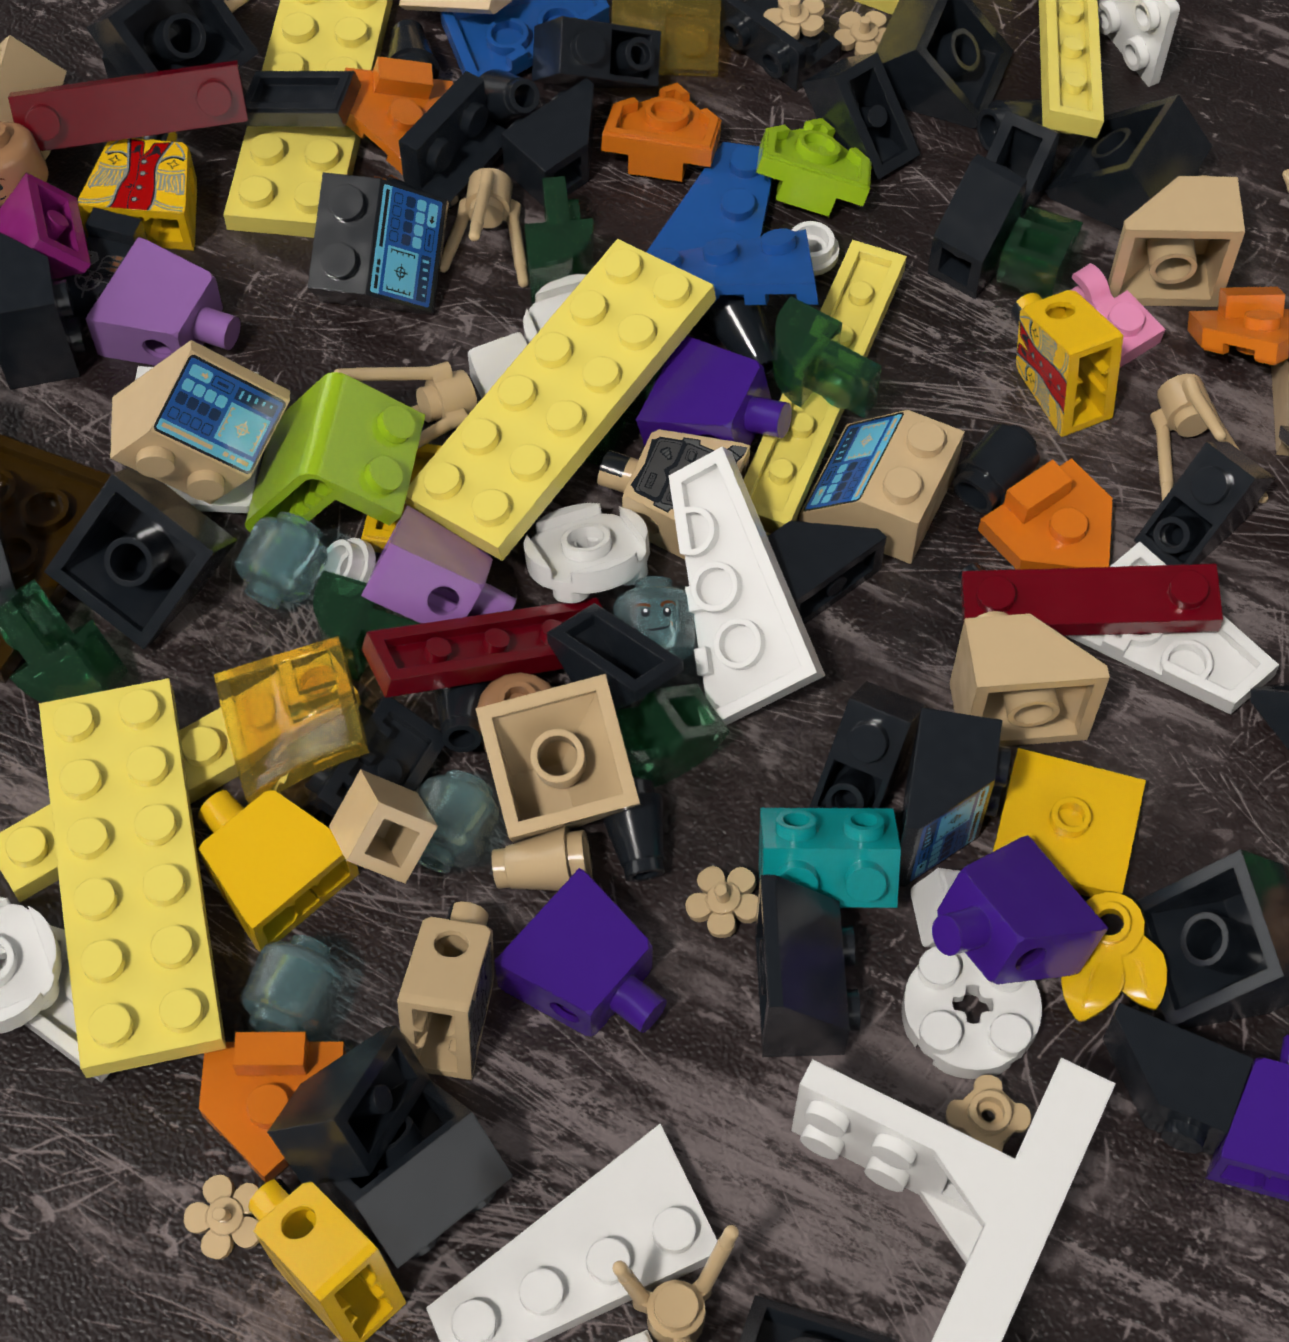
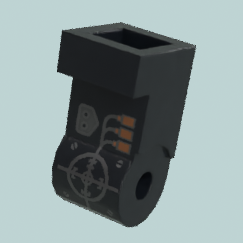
M93 208L85 224L88 232L86 244L91 265L85 273L63 277L68 282L73 301L74 315L71 316H79V318L86 319L137 238L140 237L148 240L142 219Z

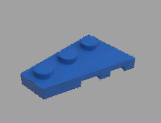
M513 0L495 14L440 12L441 24L462 75L465 71H468L478 77L492 69H500L517 75L533 66L534 26L561 16L610 23L607 0Z
M722 142L715 152L711 167L704 168L646 252L651 253L664 248H671L677 251L704 247L713 240L723 238L741 241L761 237L764 231L774 178L756 173L760 146Z
M784 228L774 229L766 232L761 237L735 241L723 238L713 240L700 248L683 251L664 248L649 253L713 284L716 300L720 295H737L744 298L745 305H767L770 294H796L798 305H819L806 229L799 231Z

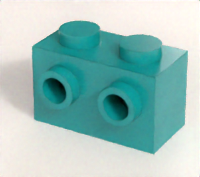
M760 808L759 879L760 875H777L840 901V907L897 908L901 847L893 808Z

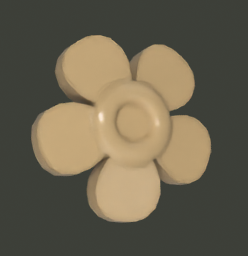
M778 0V8L768 9L765 11L764 17L798 40L800 32L805 36L812 37L824 29V20L821 16L824 14L825 7L822 0H805L802 4L801 0Z
M853 11L842 14L839 19L840 29L834 34V37L842 42L841 50L849 51L855 48V56L876 52L886 30V16L878 11H869L862 17Z
M711 866L699 873L697 883L703 893L699 892L690 895L685 904L686 911L691 920L695 922L707 921L709 933L717 938H727L735 933L737 923L734 916L743 923H753L756 921L758 897L751 894L756 887V878L749 869L744 867L733 869L728 875L727 882L723 871L719 867Z
M216 1175L205 1181L203 1195L207 1202L210 1203V1206L202 1202H195L190 1204L184 1213V1224L189 1232L195 1234L206 1233L201 1240V1250L204 1255L212 1259L222 1260L230 1255L234 1242L245 1249L253 1248L259 1243L253 1232L259 1221L253 1217H246L253 1215L249 1211L248 1205L254 1193L259 1189L258 1186L253 1183H245L240 1185L235 1191L233 1181L225 1175Z

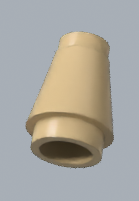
M562 827L505 846V848L492 850V870L498 889L559 891L579 868L592 878L591 853L584 830L570 832L568 827Z

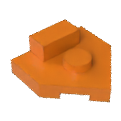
M378 56L373 71L346 67L345 71H355L361 83V88L346 125L360 138L363 139L367 136L388 155L386 161L403 175L399 140L453 85V81L433 79L432 63Z
M674 83L660 88L659 96L642 102L631 97L613 104L602 132L601 151L628 155V174L682 182L687 164L711 167L720 140L722 120L708 108L700 110L690 101V93L679 83Z
M1279 287L1220 288L1218 310L1189 311L1187 331L1203 350L1226 354L1229 352V345L1236 346V350L1241 353L1254 355L1256 362L1275 366L1284 362L1289 356V309H1284L1286 294Z
M1072 458L1060 466L1052 459L1007 489L1004 503L980 519L978 531L1015 569L1109 567L1113 498Z
M235 1032V1042H225L226 1049L204 1053L199 1110L203 1118L232 1145L265 1183L273 1180L289 1165L267 1131L302 1082L346 1054L344 1042H309L306 1032Z

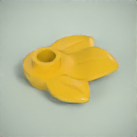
M1102 892L1086 900V903L1099 918L1105 914H1115L1122 919L1124 925L1121 931L1115 935L1104 934L1078 974L1061 977L1063 997L1069 1010L1077 1021L1085 1022L1108 1008L1119 997L1121 991L1138 1005L1150 1010H1156L1165 994L1167 966L1162 951L1144 936L1145 921L1141 909L1131 898L1117 892Z

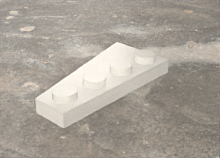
M724 447L716 449L669 475L680 554L685 556L689 586L685 587L688 612L694 615L698 648L694 649L697 675L703 677L707 704L702 706L706 729L713 731L825 676L731 451Z
M659 1124L427 1306L426 1309L439 1342H543L632 1300L613 1272V1264L616 1261L625 1262L646 1290L652 1291L666 1281L676 1280L704 1267L717 1243V1239L661 1124Z

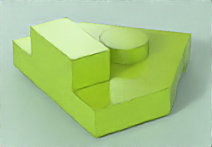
M823 118L806 121L803 128L790 130L786 125L766 128L759 147L756 173L780 180L777 186V201L829 217L836 198L860 206L864 205L870 191L872 162L856 147L850 148L849 151L833 138L836 131L834 130L835 128Z

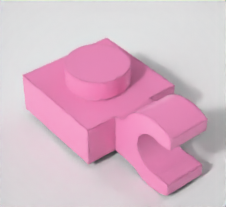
M1091 263L1073 273L1072 279L1078 286L1071 290L1078 292L1124 336L1120 368L1161 342L1166 329L1128 290L1114 298L1104 274Z

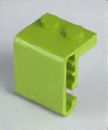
M338 372L325 374L283 413L267 444L245 521L246 529L253 535L261 538L284 540L291 537L295 522L304 526L334 500L390 526L402 516L425 414L346 374Z

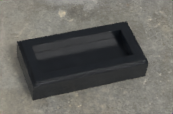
M255 71L245 95L248 121L244 122L245 126L345 127L361 88V83L355 71Z

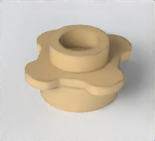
M981 1075L975 1080L973 1091L963 1100H953L949 1103L946 1109V1120L952 1128L958 1129L960 1132L1002 1152L1003 1146L1014 1132L1022 1133L1028 1129L1031 1122V1113L1026 1105L1015 1103L1002 1090V1082L999 1078L993 1075ZM991 1111L995 1119L991 1122L985 1121L982 1118V1112Z

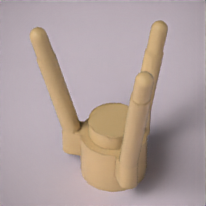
M481 168L474 171L469 177L467 196L459 202L456 220L443 249L440 272L445 273L448 271L469 220H471L469 239L474 242L479 240L483 228H495L502 221H506L518 284L522 288H526L529 285L527 262L519 221L521 204L511 199L513 183L505 172L495 168Z
M448 361L429 367L338 368L334 371L346 374L358 381L426 380L425 386L418 388L416 391L418 405L411 408L425 414L426 422L436 421L437 423L421 432L418 449L446 432L456 429L477 405L475 389L468 374L464 370L452 372Z
M1195 374L1177 375L1162 384L1157 391V399L1161 408L1150 415L1157 437L1162 501L1174 485L1170 441L1171 430L1177 431L1183 437H1193L1209 429L1218 442H1229L1240 450L1221 422L1202 379ZM1266 492L1258 501L1259 503L1263 504L1268 501V494Z
M729 1225L724 1229L698 1280L693 1284L681 1280H671L662 1283L651 1292L643 1287L625 1262L616 1261L613 1264V1272L632 1298L634 1309L647 1314L648 1330L656 1342H695L702 1334L706 1313L704 1302L711 1296L713 1285L738 1238L739 1230L735 1225Z

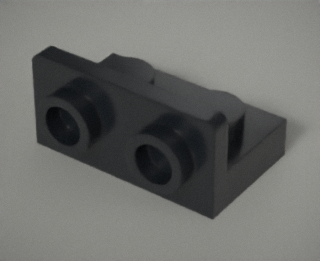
M721 0L719 36L731 48L741 51L763 67L768 75L778 78L796 92L803 87L801 82L831 66L841 57L842 42L825 30L812 37L805 36L800 32V38L796 40L764 17V13L768 9L778 8V0H746L745 2L742 0Z
M465 71L399 140L404 182L424 193L447 199L450 206L449 209H452L467 193L471 174L481 168H490L503 154L501 133L507 129L488 120L485 82L483 79Z
M383 695L368 708L359 703L338 732V735L346 741L333 759L328 754L324 755L305 781L304 786L312 791L301 809L311 816L322 810L334 818L360 769L416 791L445 746L442 741V733L392 697L385 698Z

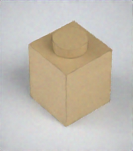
M361 769L329 825L346 861L405 884L438 827L417 792Z

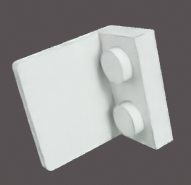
M1098 0L1099 30L1111 39L1123 54L1127 66L1132 71H1136L1148 87L1160 82L1180 6L1176 0Z

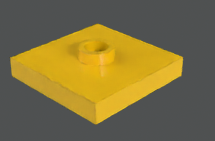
M1018 748L992 852L1021 837L1029 835L1079 895L1092 897L1102 892L1122 894L1146 780Z

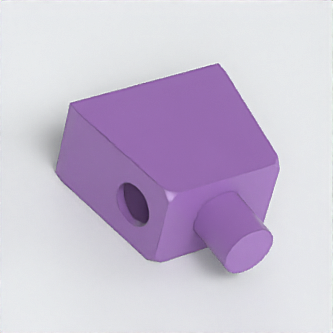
M140 237L137 238L86 317L98 355L154 366L190 340L202 346L204 343L230 350L238 339L241 326L239 317L222 312L223 306L216 278L209 271Z
M408 505L381 552L361 595L376 604L421 624L509 611L513 609L517 600L486 583L493 561L487 553Z

